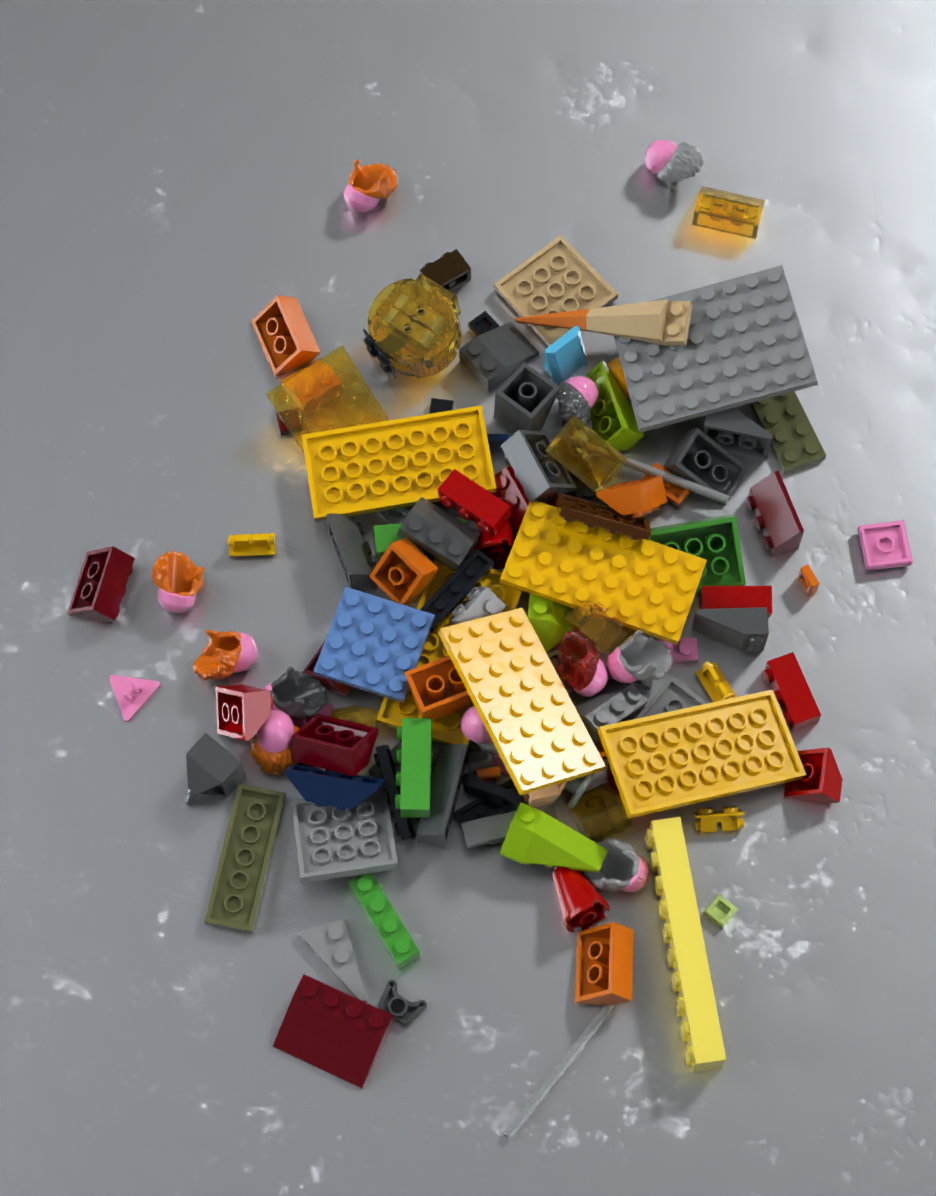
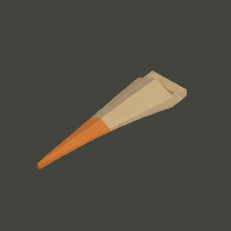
M666 299L518 317L514 320L520 324L566 329L579 326L580 331L618 336L663 346H681L687 344L693 305L691 301L669 302Z

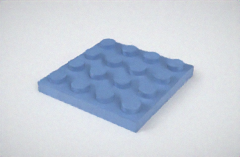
M345 587L314 668V675L404 703L409 690L404 672L417 668L435 615Z

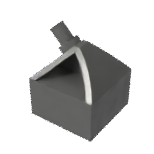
M207 733L186 753L188 796L185 799V803L193 806L196 799L201 796L228 797L246 777L242 762Z

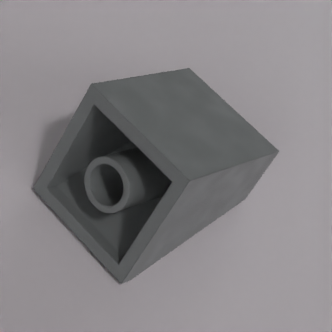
M523 362L496 392L493 418L513 433H516L518 430L541 431L560 387Z

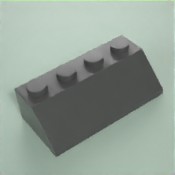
M440 745L438 753L434 752L431 763L434 770L431 775L430 818L416 819L413 833L416 834L417 842L445 849L453 812L455 811L462 784L461 776L464 775L468 761V745Z

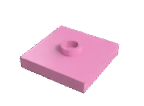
M904 520L858 526L857 530L866 571L912 565L913 560Z

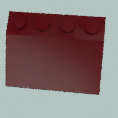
M303 974L291 999L273 1047L363 1089L392 1028L394 1016Z

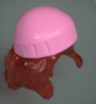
M577 630L571 633L567 632L561 639L558 667L555 668V671L578 694L584 697L594 696L602 691L608 680V671L602 660H600V652L597 650L595 642L590 637H587L586 634Z

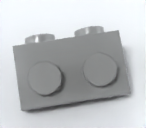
M487 586L474 587L467 594L468 599L453 610V616L449 621L452 624H459L500 613L506 605Z

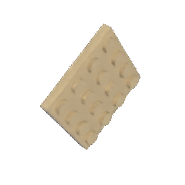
M562 235L494 284V289L520 317L607 307L618 299V293ZM528 324L548 346L571 330Z

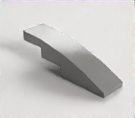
M554 805L536 808L558 820ZM508 812L461 823L467 849L486 843L492 845L504 842L516 812Z

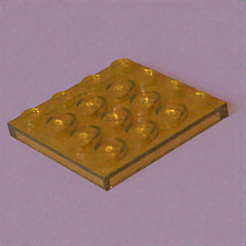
M343 345L266 393L269 401L303 454L302 435L389 421Z

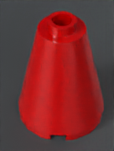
M510 519L505 522L495 536L490 532L484 533L481 530L479 531L481 534L477 539L474 551L479 549L494 561L495 566L493 569L505 567L516 539Z
M561 866L555 867L552 877L563 923L567 931L575 932L574 928L578 927L581 930H586L601 922L606 917L604 912L606 910L610 911L608 902L579 870H570L568 867Z

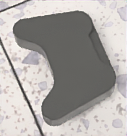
M390 980L386 985L378 1006L379 1009L392 1014L396 1022L404 1027H408L426 1010L427 1003L424 1000L416 1002L406 1000L398 994L397 983L394 980Z

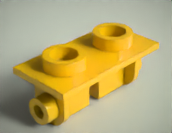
M275 533L229 535V557L275 555Z
M708 661L702 665V669L695 672L712 702L737 697L716 662L711 663Z
M725 806L723 811H714V808L710 807L700 808L699 812L693 813L696 818H699V821H695V831H700V833L718 832V822H721L722 831H738L739 828H744V820L739 818V815H744V812L741 809L738 810L737 806Z

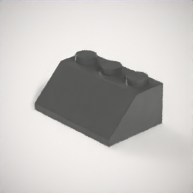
M518 430L501 445L506 460L512 466L516 479L521 483L525 496L531 503L534 501L546 503L556 499L558 493L567 494L577 488L547 432Z
M421 497L403 521L397 536L401 539L407 537L419 550L456 572L481 533Z
M327 514L329 534L349 587L361 590L375 585L376 583L369 575L377 563L376 561L371 562L369 555H372V551L368 541H363L362 535H364V530L361 522L356 523L354 516Z
M609 679L602 691L591 697H582L573 705L596 746L601 743L597 731L600 726L635 719L649 700L633 683H620Z

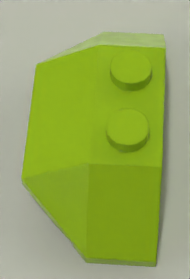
M529 593L527 617L545 652L548 653L573 632L575 609Z

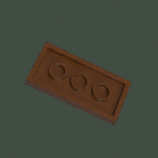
M562 493L557 495L556 505L559 516H562L561 518L566 521H581L590 528H597V526L606 528V531L616 535L624 533L629 538L637 541L642 539L649 540L651 529L647 518L644 516L631 518V514L621 515L612 507Z

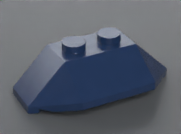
M292 764L285 770V775L305 801L313 802L318 807L336 806L341 811H350L377 791L385 782V779L361 775L348 776L336 771L299 764Z

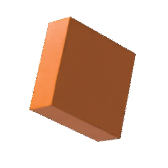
M807 564L801 567L798 578L806 592L811 595L817 592L820 583Z
M500 766L476 770V775L482 781H493L495 783L501 781Z

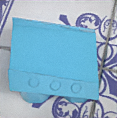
M579 326L573 327L545 349L543 358L546 361L543 363V369L552 377L553 383L560 384L581 367L588 366Z

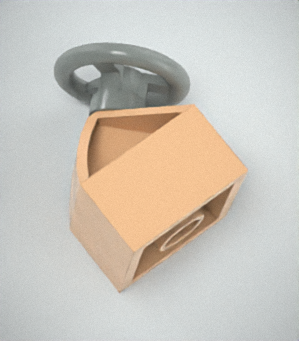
M595 773L584 776V778L580 777L523 794L525 804L533 808L552 805L563 788L573 793L568 803V807L572 809L581 798Z

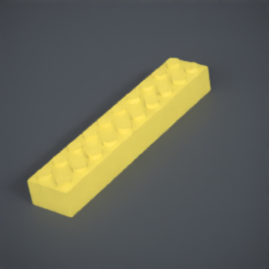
M681 817L651 821L650 829H647L645 842L647 850L652 851L651 859H649L651 873H656L654 891L656 897L660 896V906H658L660 921L664 920L665 922L664 930H662L664 944H669L667 963L668 967L673 968L674 971L671 984L673 993H678L676 1012L677 1016L682 1017L683 1020L680 1033L682 1042H687V1051L684 1052L686 1065L691 1066L692 1073L720 1069L726 1061V1055Z

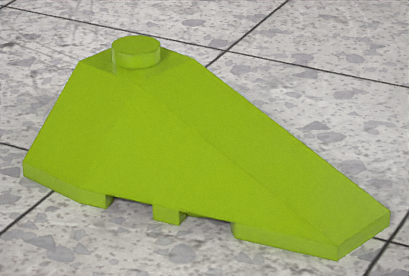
M601 361L587 373V378L591 379L598 389L597 401L590 411L592 430H589V439L591 444L612 452L628 450L644 437V433H639L634 410L606 362Z
M522 802L511 821L500 851V855L524 865L533 863L552 868L553 866L568 867L570 870L598 873L608 853V850L545 812Z

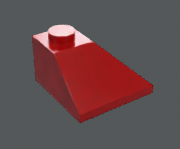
M827 747L797 751L806 776L800 778V780L786 782L784 797L816 804L840 802L843 779L832 750Z

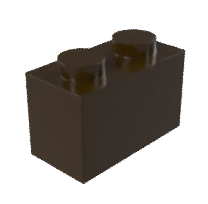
M457 249L444 253L440 259L433 263L429 262L420 269V281L434 300L471 279V267Z

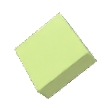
M718 894L703 914L723 929L737 912L738 908Z

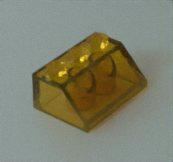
M702 186L695 206L692 225L756 239L765 200Z
M575 415L571 416L545 450L595 493L604 489L627 461L626 457Z

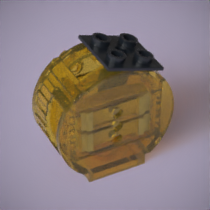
M421 273L416 280L407 278L388 285L376 296L369 310V334L363 329L365 335L363 341L367 345V351L373 358L377 357L382 370L387 375L391 373L394 378H397L395 371L417 378H425L439 373L454 360L461 345L462 332L458 318L461 311L458 298Z

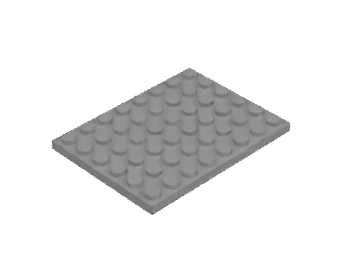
M782 265L652 300L667 299L669 302L691 301L693 307L686 345L663 346L614 336L639 433L818 385Z

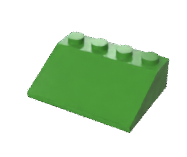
M725 515L650 528L651 535L649 540L707 560L696 593H699L701 586L746 585L735 516Z

